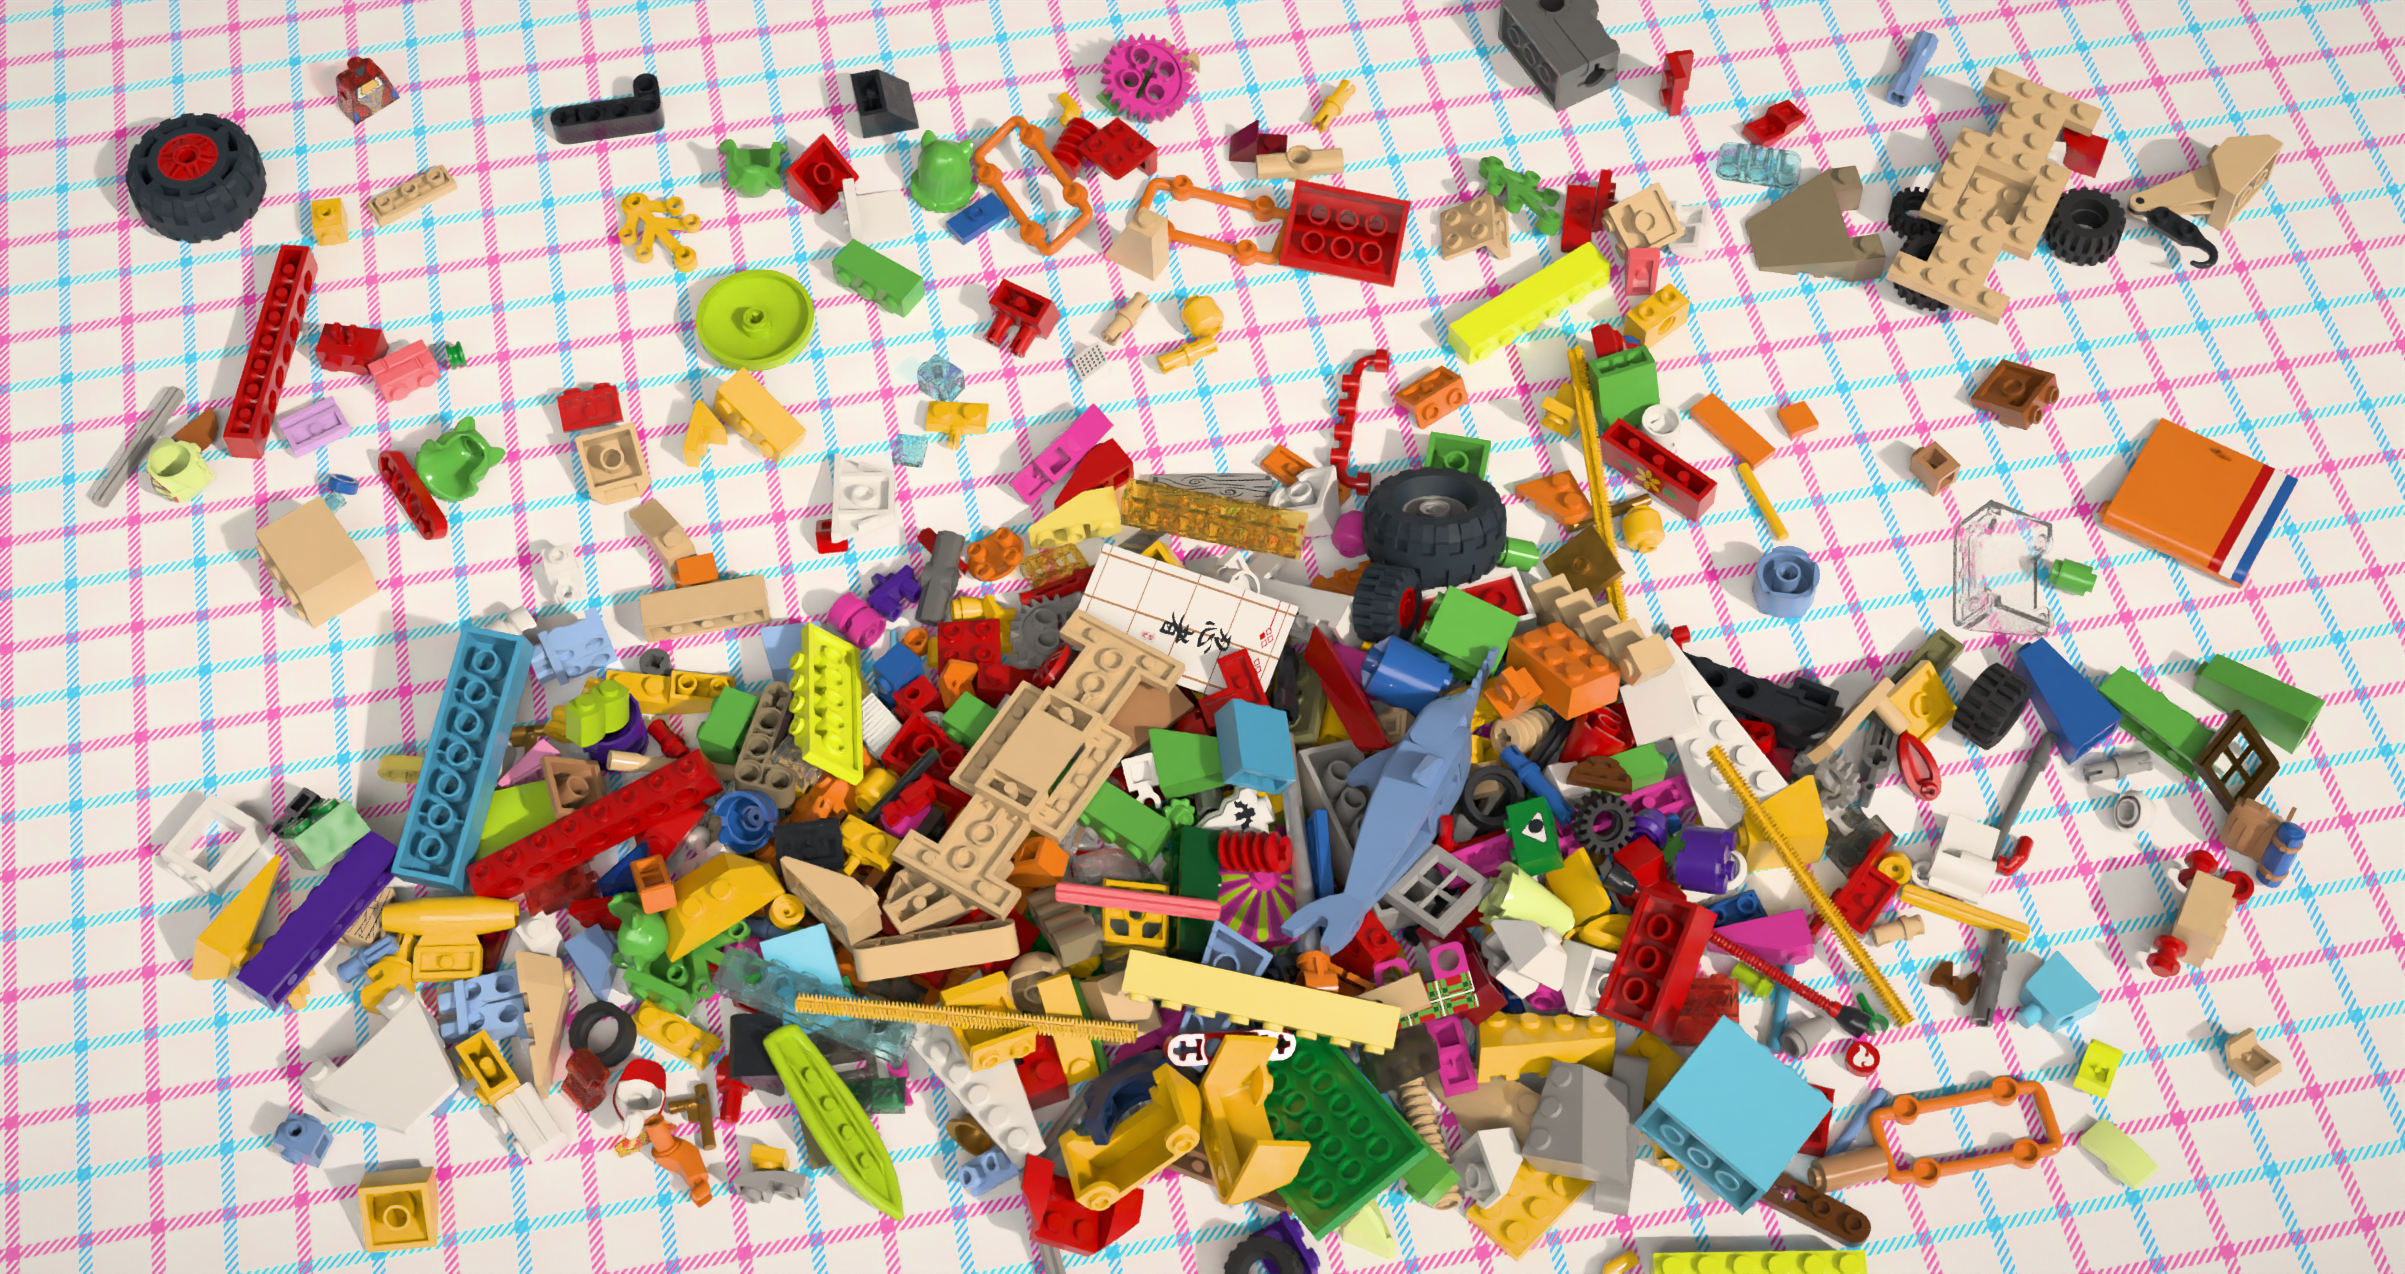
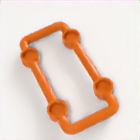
M1015 115L1009 118L975 150L973 161L978 168L977 176L979 182L987 188H993L1021 226V239L1028 245L1036 247L1042 255L1052 256L1089 224L1093 217V209L1087 201L1088 190L1079 182L1071 180L1044 144L1045 134L1043 130L1034 124H1029L1023 116ZM1016 127L1020 130V142L1028 149L1037 152L1063 187L1064 201L1074 208H1079L1082 212L1050 244H1047L1044 240L1046 237L1045 228L1036 221H1030L1002 183V170L996 165L988 163L984 158Z
M1178 175L1173 180L1155 178L1147 184L1134 216L1142 206L1149 209L1157 190L1161 189L1171 192L1172 198L1177 201H1187L1193 197L1252 212L1253 217L1259 222H1268L1273 218L1284 220L1271 253L1258 251L1257 246L1248 239L1241 240L1235 245L1175 229L1174 224L1170 220H1168L1169 244L1176 241L1234 256L1235 261L1241 266H1250L1255 262L1271 265L1280 260L1289 210L1276 207L1275 202L1269 196L1262 195L1255 201L1196 187L1193 186L1192 180L1186 175Z
M2001 1076L1996 1078L1991 1087L1919 1101L1913 1096L1901 1095L1894 1100L1892 1106L1875 1109L1868 1118V1126L1873 1142L1883 1149L1887 1157L1888 1175L1886 1179L1896 1185L1914 1182L1921 1188H1931L1938 1182L1940 1177L2013 1163L2018 1168L2030 1169L2037 1164L2039 1158L2056 1155L2063 1147V1137L2047 1091L2041 1083L2034 1080L2016 1082L2010 1077ZM2033 1094L2049 1140L2048 1143L2037 1144L2031 1139L2024 1138L2018 1140L2012 1150L1937 1163L1931 1158L1924 1157L1918 1159L1912 1169L1901 1171L1896 1169L1882 1121L1894 1119L1898 1124L1910 1125L1917 1120L1919 1114L1993 1101L1996 1105L2007 1107L2016 1101L2017 1096Z

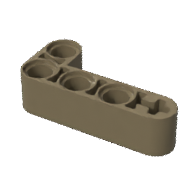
M775 681L768 684L763 690L734 768L735 791H762L773 799L777 808L783 809L789 807L795 801V777L790 769L774 764L793 715L789 711V705L793 698L792 691L789 690L787 683ZM783 786L785 788L777 789L776 787Z

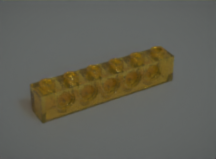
M1133 478L1128 479L1121 498V525L1167 532L1170 535L1265 554L1272 553L1296 560L1301 559L1307 540L1309 513Z

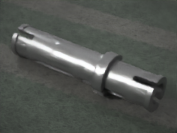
M2002 929L1990 930L1986 955L1981 957L1980 964L1983 969L1973 1016L1971 1017V1022L1974 1025L1979 1020L1978 1027L1989 1028L1993 1026L2002 974L2008 967L2006 956L2011 934L2006 932L2003 937L2004 930Z

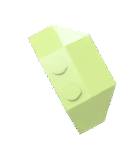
M1375 1198L1333 1230V1232L1339 1231L1342 1240L1348 1244L1387 1260L1395 1257L1396 1244Z

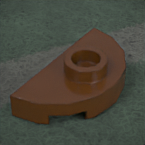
M1606 756L1587 757V760L1571 768L1566 780L1567 785L1632 795L1631 776L1619 765L1617 760Z

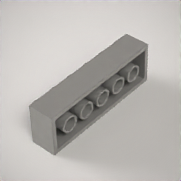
M1351 739L1299 750L1296 755L1302 802L1308 816L1310 817L1316 809L1327 810L1331 864L1343 890H1345L1360 826L1372 795V791L1367 786L1351 787L1347 783V773L1366 760L1363 753L1355 747ZM1417 881L1403 896L1418 905L1430 893V890ZM1384 897L1371 908L1388 932L1418 924L1385 901ZM1434 899L1423 908L1427 913H1430L1436 904Z

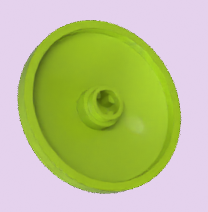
M767 269L741 271L720 280L707 291L700 301L696 312V329L700 343L706 353L725 367L734 370H740L744 367L748 372L765 371L789 362L807 346L815 328L813 302L803 285L791 276Z

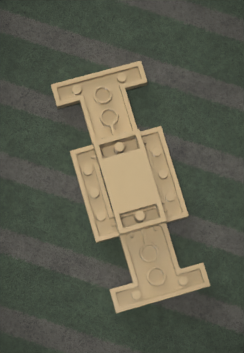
M1994 66L1983 87L1982 94L2007 103L1991 137L1967 127H1962L1918 214L1923 218L1945 226L1927 262L1898 251L1885 279L1998 325L2010 297L1983 285L2002 250L2029 261L2073 172L2070 169L2046 160L2062 126L2090 137L2103 110Z
M1078 608L1059 633L1061 639L1082 649V652L1054 689L1047 686L1045 691L1023 680L950 776L949 780L952 786L973 798L941 841L936 843L910 829L892 853L894 861L1001 921H1004L1022 894L1019 888L997 876L1026 836L1033 829L1060 844L1132 745L1130 736L1109 726V723L1140 681H1143L1169 694L1186 671L1184 663ZM1080 746L1086 747L1049 797V788Z

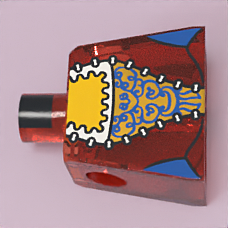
M358 56L350 58L347 62L348 69L338 74L335 78L339 108L355 126L400 99L399 94L386 74L368 57L364 59Z

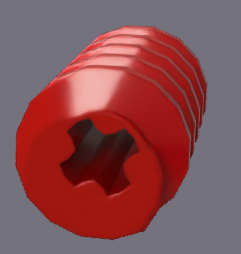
M1074 117L1069 120L1051 149L1052 155L1072 181L1076 179L1077 173L1081 171L1082 165L1087 161L1079 153V145L1098 131L1094 124L1080 117Z
M1227 829L1221 833L1218 841L1220 862L1224 869L1229 872L1240 871L1245 873L1250 871L1253 873L1263 872L1268 874L1273 872L1282 874L1289 869L1292 861L1293 852L1290 838L1288 836H1282L1281 838L1280 834L1276 831L1269 832V834L1265 831H1259L1256 834L1253 830H1249L1246 833L1242 830H1236L1233 833V831Z

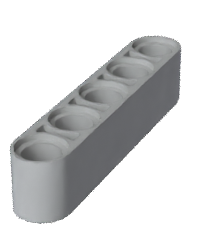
M1615 1053L1612 1078L1627 1084L1629 1087V1126L1627 1127V1144L1629 1145L1627 1174L1629 1175V1187L1597 1182L1593 1211L1628 1216L1640 1131L1633 1124L1642 1114L1649 1066L1648 1058Z

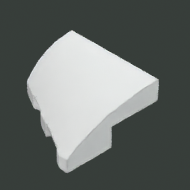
M1669 200L1685 232V235L1668 243L1671 252L1689 259L1705 260L1712 214L1709 204L1680 206L1678 200Z

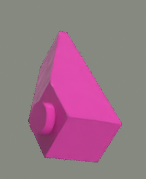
M1803 908L1714 928V932L1721 933L1722 936L1729 938V941L1736 942L1737 945L1739 944L1741 947H1744V950L1751 951L1752 954L1754 953L1755 956H1759V959L1762 958L1763 961L1766 960L1767 963L1800 965L1807 962L1808 959L1814 958L1813 940ZM1709 941L1707 942L1706 946L1709 952L1732 956V953L1728 954L1721 947L1718 948L1717 945H1713Z

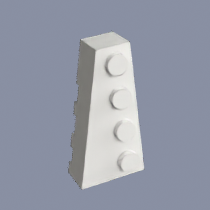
M1257 578L1260 584L1259 594L1299 607V614L1290 632L1291 638L1309 643L1312 630L1317 625L1333 643L1338 642L1360 650L1364 641L1357 637V633L1354 630L1352 616L1353 596L1280 582L1276 579Z

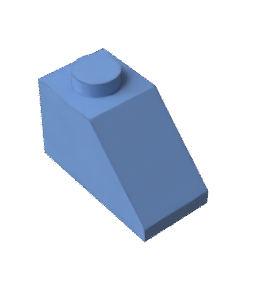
M597 923L564 942L563 945L571 962L596 1001L607 1002L618 968L612 963L611 956L616 953L615 950L618 949V945L611 931L604 933Z

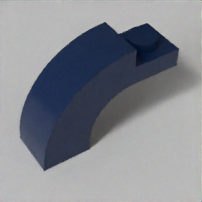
M1163 1049L1140 1053L1115 1064L1096 1078L1086 1090L1083 1098L1088 1111L1085 1113L1084 1124L1086 1130L1090 1132L1094 1145H1108L1122 1115L1138 1103L1152 1099L1149 1089L1153 1086L1157 1087L1153 1071L1165 1063L1174 1068L1173 1064L1165 1058Z

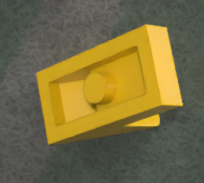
M696 400L682 450L687 466L699 468L702 456L707 454L708 443L728 445L729 443L723 425L703 401Z

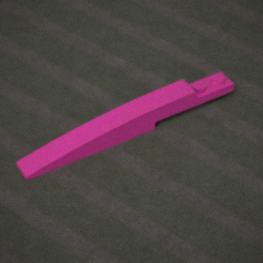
M1684 773L1634 791L1632 795L1626 794L1619 797L1630 805L1628 808L1633 810L1634 815L1642 809L1653 808L1661 811L1664 816L1676 813L1680 818L1684 810L1696 806ZM1609 811L1600 812L1594 819L1593 830L1596 834H1603L1609 829L1612 823V815ZM1554 817L1562 858L1570 856L1577 849L1584 847L1574 838L1573 834L1576 832L1570 829V824H1566L1563 827ZM1505 833L1450 854L1489 879L1490 877H1498L1502 872L1497 869L1500 864L1506 861L1513 863L1510 849L1515 847L1513 838L1509 839ZM1436 863L1443 879H1445L1451 871L1440 863ZM1456 876L1447 887L1448 889L1468 885L1469 883Z

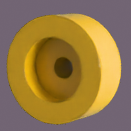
M1892 851L1886 853L1881 858L1878 870L1902 886L1910 879L1912 863L1904 853Z
M792 894L778 896L769 909V917L772 923L784 930H790L798 926L805 913L802 901Z

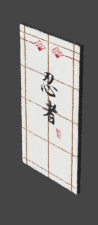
M1104 543V546L1101 548V553L1078 609L1184 663L1186 671L1175 685L1205 696L1227 688L1216 659L1244 648L1248 650L1266 695L1295 619L1299 614L1298 606ZM1068 643L1072 646V651L1082 652V649Z

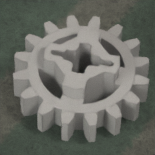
M1807 746L1794 759L1795 763L1791 771L1796 774L1792 777V781L1797 782L1806 775H1813L1821 806L1827 804L1830 810H1834L1836 806L1844 809L1847 804H1851L1858 795L1857 791L1861 788V784L1857 782L1860 774L1851 770L1855 764L1853 762L1846 763L1844 761V753L1838 756L1833 752L1815 765L1807 757V754L1813 747Z

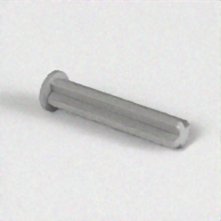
M1094 1081L1085 1084L1043 1140L1046 1149L1038 1154V1157L1053 1161L1061 1151L1058 1138L1070 1129L1075 1131L1084 1120L1088 1108L1083 1095Z

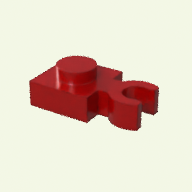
M927 776L909 783L899 793L900 799L882 807L881 812L885 815L883 820L890 828H893L905 816L908 815L912 818L937 801L934 786Z

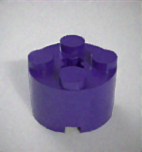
M1687 824L1680 840L1686 841V844L1683 847V851L1678 850L1677 885H1681L1680 889L1685 891L1725 895L1728 881H1733L1736 873V862L1731 861V853L1736 847L1737 833L1723 828Z

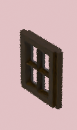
M2240 710L2232 712L2192 760L2194 769L2227 814H2229L2239 796L2255 800L2281 768L2278 765L2279 761L2246 715L2242 714ZM2240 732L2249 745L2236 758L2228 745ZM2254 751L2262 763L2249 776L2241 764ZM2224 753L2232 765L2220 779L2211 766ZM2237 771L2245 784L2233 797L2224 784Z

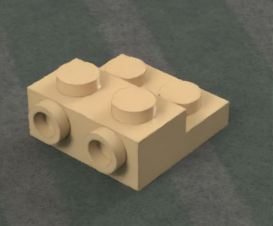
M1659 182L1603 210L1605 217L1601 219L1602 224L1609 234L1614 233L1618 241L1615 244V249L1622 260L1625 259V250H1629V248H1660L1685 235Z

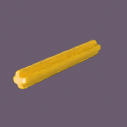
M1905 883L1900 894L1902 902L1988 932L1992 929L2004 930L2003 937L2006 932H2009L2011 939L2020 943L2026 942L2030 932V926L2026 923L1909 883Z

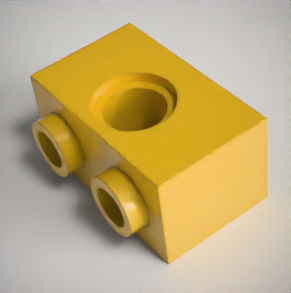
M1671 283L1667 284L1626 313L1623 335L1634 336L1636 340L1640 341L1641 345H1646L1650 349L1687 322L1690 300Z

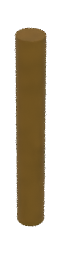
M1646 493L1609 506L1611 507L1609 509L1611 513L1608 514H1612L1611 517L1614 518L1626 514L1633 507L1649 506L1652 504L1651 497ZM1594 515L1592 519L1565 526V532L1569 534L1586 528L1590 524L1595 525Z

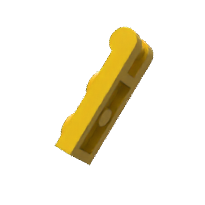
M648 999L641 1004L632 1016L636 1024L638 1036L700 1071H703L709 1064L708 1058L712 1052H717L723 1044L714 1034L699 1029L675 1014H669L661 1010L654 1002ZM696 1043L701 1045L697 1051L691 1050Z

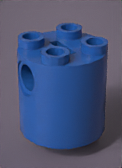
M1393 634L1370 647L1360 668L1364 692L1394 707L1406 709L1415 717L1418 716L1427 704L1438 699L1437 695L1440 690L1444 692L1447 690L1454 675L1452 674L1453 669L1450 668L1449 662L1435 657Z

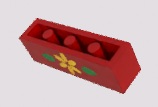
M1618 418L1600 436L1599 445L1601 446L1599 448L1601 450L1599 452H1602L1600 454L1602 455L1601 459L1693 522L1696 523L1714 504L1718 485L1716 481L1621 418Z

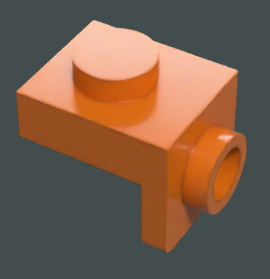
M950 659L937 680L945 708H951L965 691L977 698L972 685V680L978 671L976 663Z

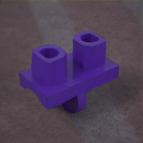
M907 564L896 574L890 572L884 577L880 573H875L871 577L874 587L868 591L870 596L866 599L870 608L876 610L891 623L895 622L903 612L902 605L899 604L902 599L906 598L912 604L920 600L921 585L915 579L913 569Z

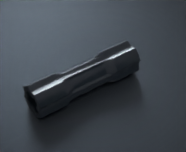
M1285 645L1272 678V694L1269 705L1273 709L1285 711L1288 725H1294L1299 718V701L1297 699L1299 656H1297L1295 648Z

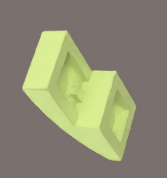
M2104 1117L2080 1137L2081 1146L2105 1162L2108 1167V1173L2134 1191L2158 1171V1165L2122 1130Z

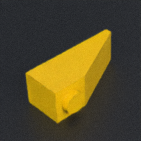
M1068 971L1036 981L1044 1014L1048 1016V1020L1049 1016H1052V1020L1054 1016H1056V1020L1060 1016L1061 1021L1062 1017H1065V1021L1069 1017L1070 1022L1072 1017L1074 1021L1077 1018L1078 1022L1079 1018H1081L1083 1023L1082 1012ZM1051 1032V1037L1068 1086L1100 1076L1090 1038L1086 1039V1035L1084 1039H1082V1035L1080 1039L1077 1036L1073 1038V1034L1069 1038V1033L1067 1037H1065V1034L1063 1037H1060V1034L1056 1037V1033L1055 1036H1052Z

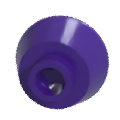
M1653 808L1642 809L1630 817L1635 820V827L1629 826V830L1634 832L1632 838L1627 836L1631 842L1645 835L1658 849H1662L1666 845L1668 840V821L1661 811Z

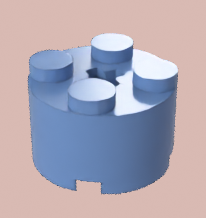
M1778 546L1773 548L1772 552L1760 558L1752 592L1757 608L1761 613L1778 618H1801L1810 609L1819 584L1820 569L1817 562H1813L1807 556L1808 553L1795 546Z

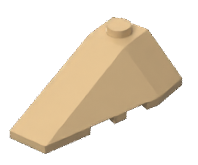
M1430 1052L1420 1066L1424 1071L1423 1077L1427 1081L1426 1085L1439 1101L1445 1103L1455 1115L1456 1121L1463 1129L1466 1128L1471 1136L1480 1130L1512 1127L1522 1153L1541 1095L1514 1080L1506 1081L1503 1075L1490 1076V1082L1478 1083V1090L1445 1098L1433 1055ZM1472 1062V1066L1477 1079L1476 1063Z

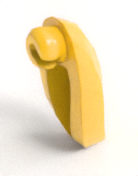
M1609 914L1599 917L1586 924L1580 930L1579 937L1581 940L1592 945L1619 951L1632 916Z

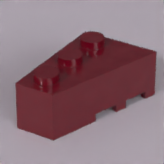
M1448 908L1436 915L1435 918L1440 917ZM1461 922L1444 939L1440 936L1437 937L1423 926L1416 930L1428 955L1432 948L1447 943L1459 942L1463 946L1475 989L1472 995L1476 994L1479 1007L1456 1013L1460 1019L1467 1018L1477 1027L1508 1004L1499 981L1492 977L1488 970V959L1482 954L1481 944ZM1444 950L1438 956V965L1445 971H1451L1458 966L1459 956L1453 950Z

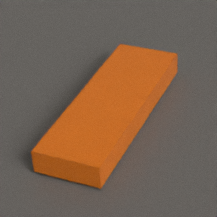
M1713 392L1690 408L1689 414L1743 463H1748L1752 471L1775 455L1776 449Z
M1278 444L1260 463L1261 470L1267 474H1272L1273 478L1287 487L1298 481L1296 476L1305 469L1316 468L1281 444ZM1337 481L1339 505L1341 507L1350 498L1351 490Z

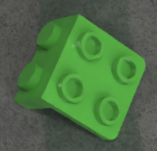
M664 951L655 961L646 964L642 972H636L630 966L627 968L622 978L628 993L639 1001L644 1002L648 999L654 1002L661 1010L669 1014L676 1013L688 1018L699 999L693 991V983L696 980L691 953L683 956L684 967L690 973V979L684 986L677 987L668 980L667 971L671 966L669 958ZM682 971L678 972L674 979L681 977ZM707 984L701 987L700 992H703Z

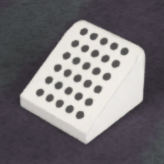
M1099 341L1091 344L1072 359V364L1082 384L1110 375V363Z

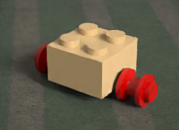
M2190 851L2184 858V863L2188 868L2180 870L2178 881L2187 890L2181 900L2169 935H2158L2154 938L2153 947L2157 952L2149 954L2146 960V964L2152 973L2159 977L2168 978L2178 975L2181 965L2177 960L2201 969L2206 958L2213 959L2218 945H2221L2227 931V926L2225 925L2237 903V899L2232 897L2236 885L2209 875L2217 871L2218 862L2208 851Z

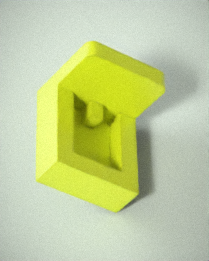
M2092 1039L2081 1061L2073 1086L2087 1094L2106 1099L2124 1052L2096 1039Z

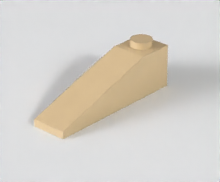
M521 950L515 952L520 993L523 994L525 1007L530 1009V1012H525L523 1015L529 1038L534 1040V1042L529 1043V1051L535 1087L541 1099L544 1100L549 1098L570 1007L569 990L574 989V980L571 969L565 970L561 958Z

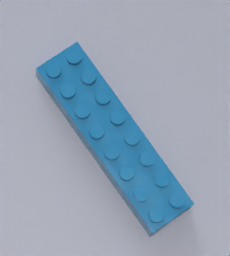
M463 625L391 873L400 880L465 894L469 880L465 867L474 863L535 647L525 636Z

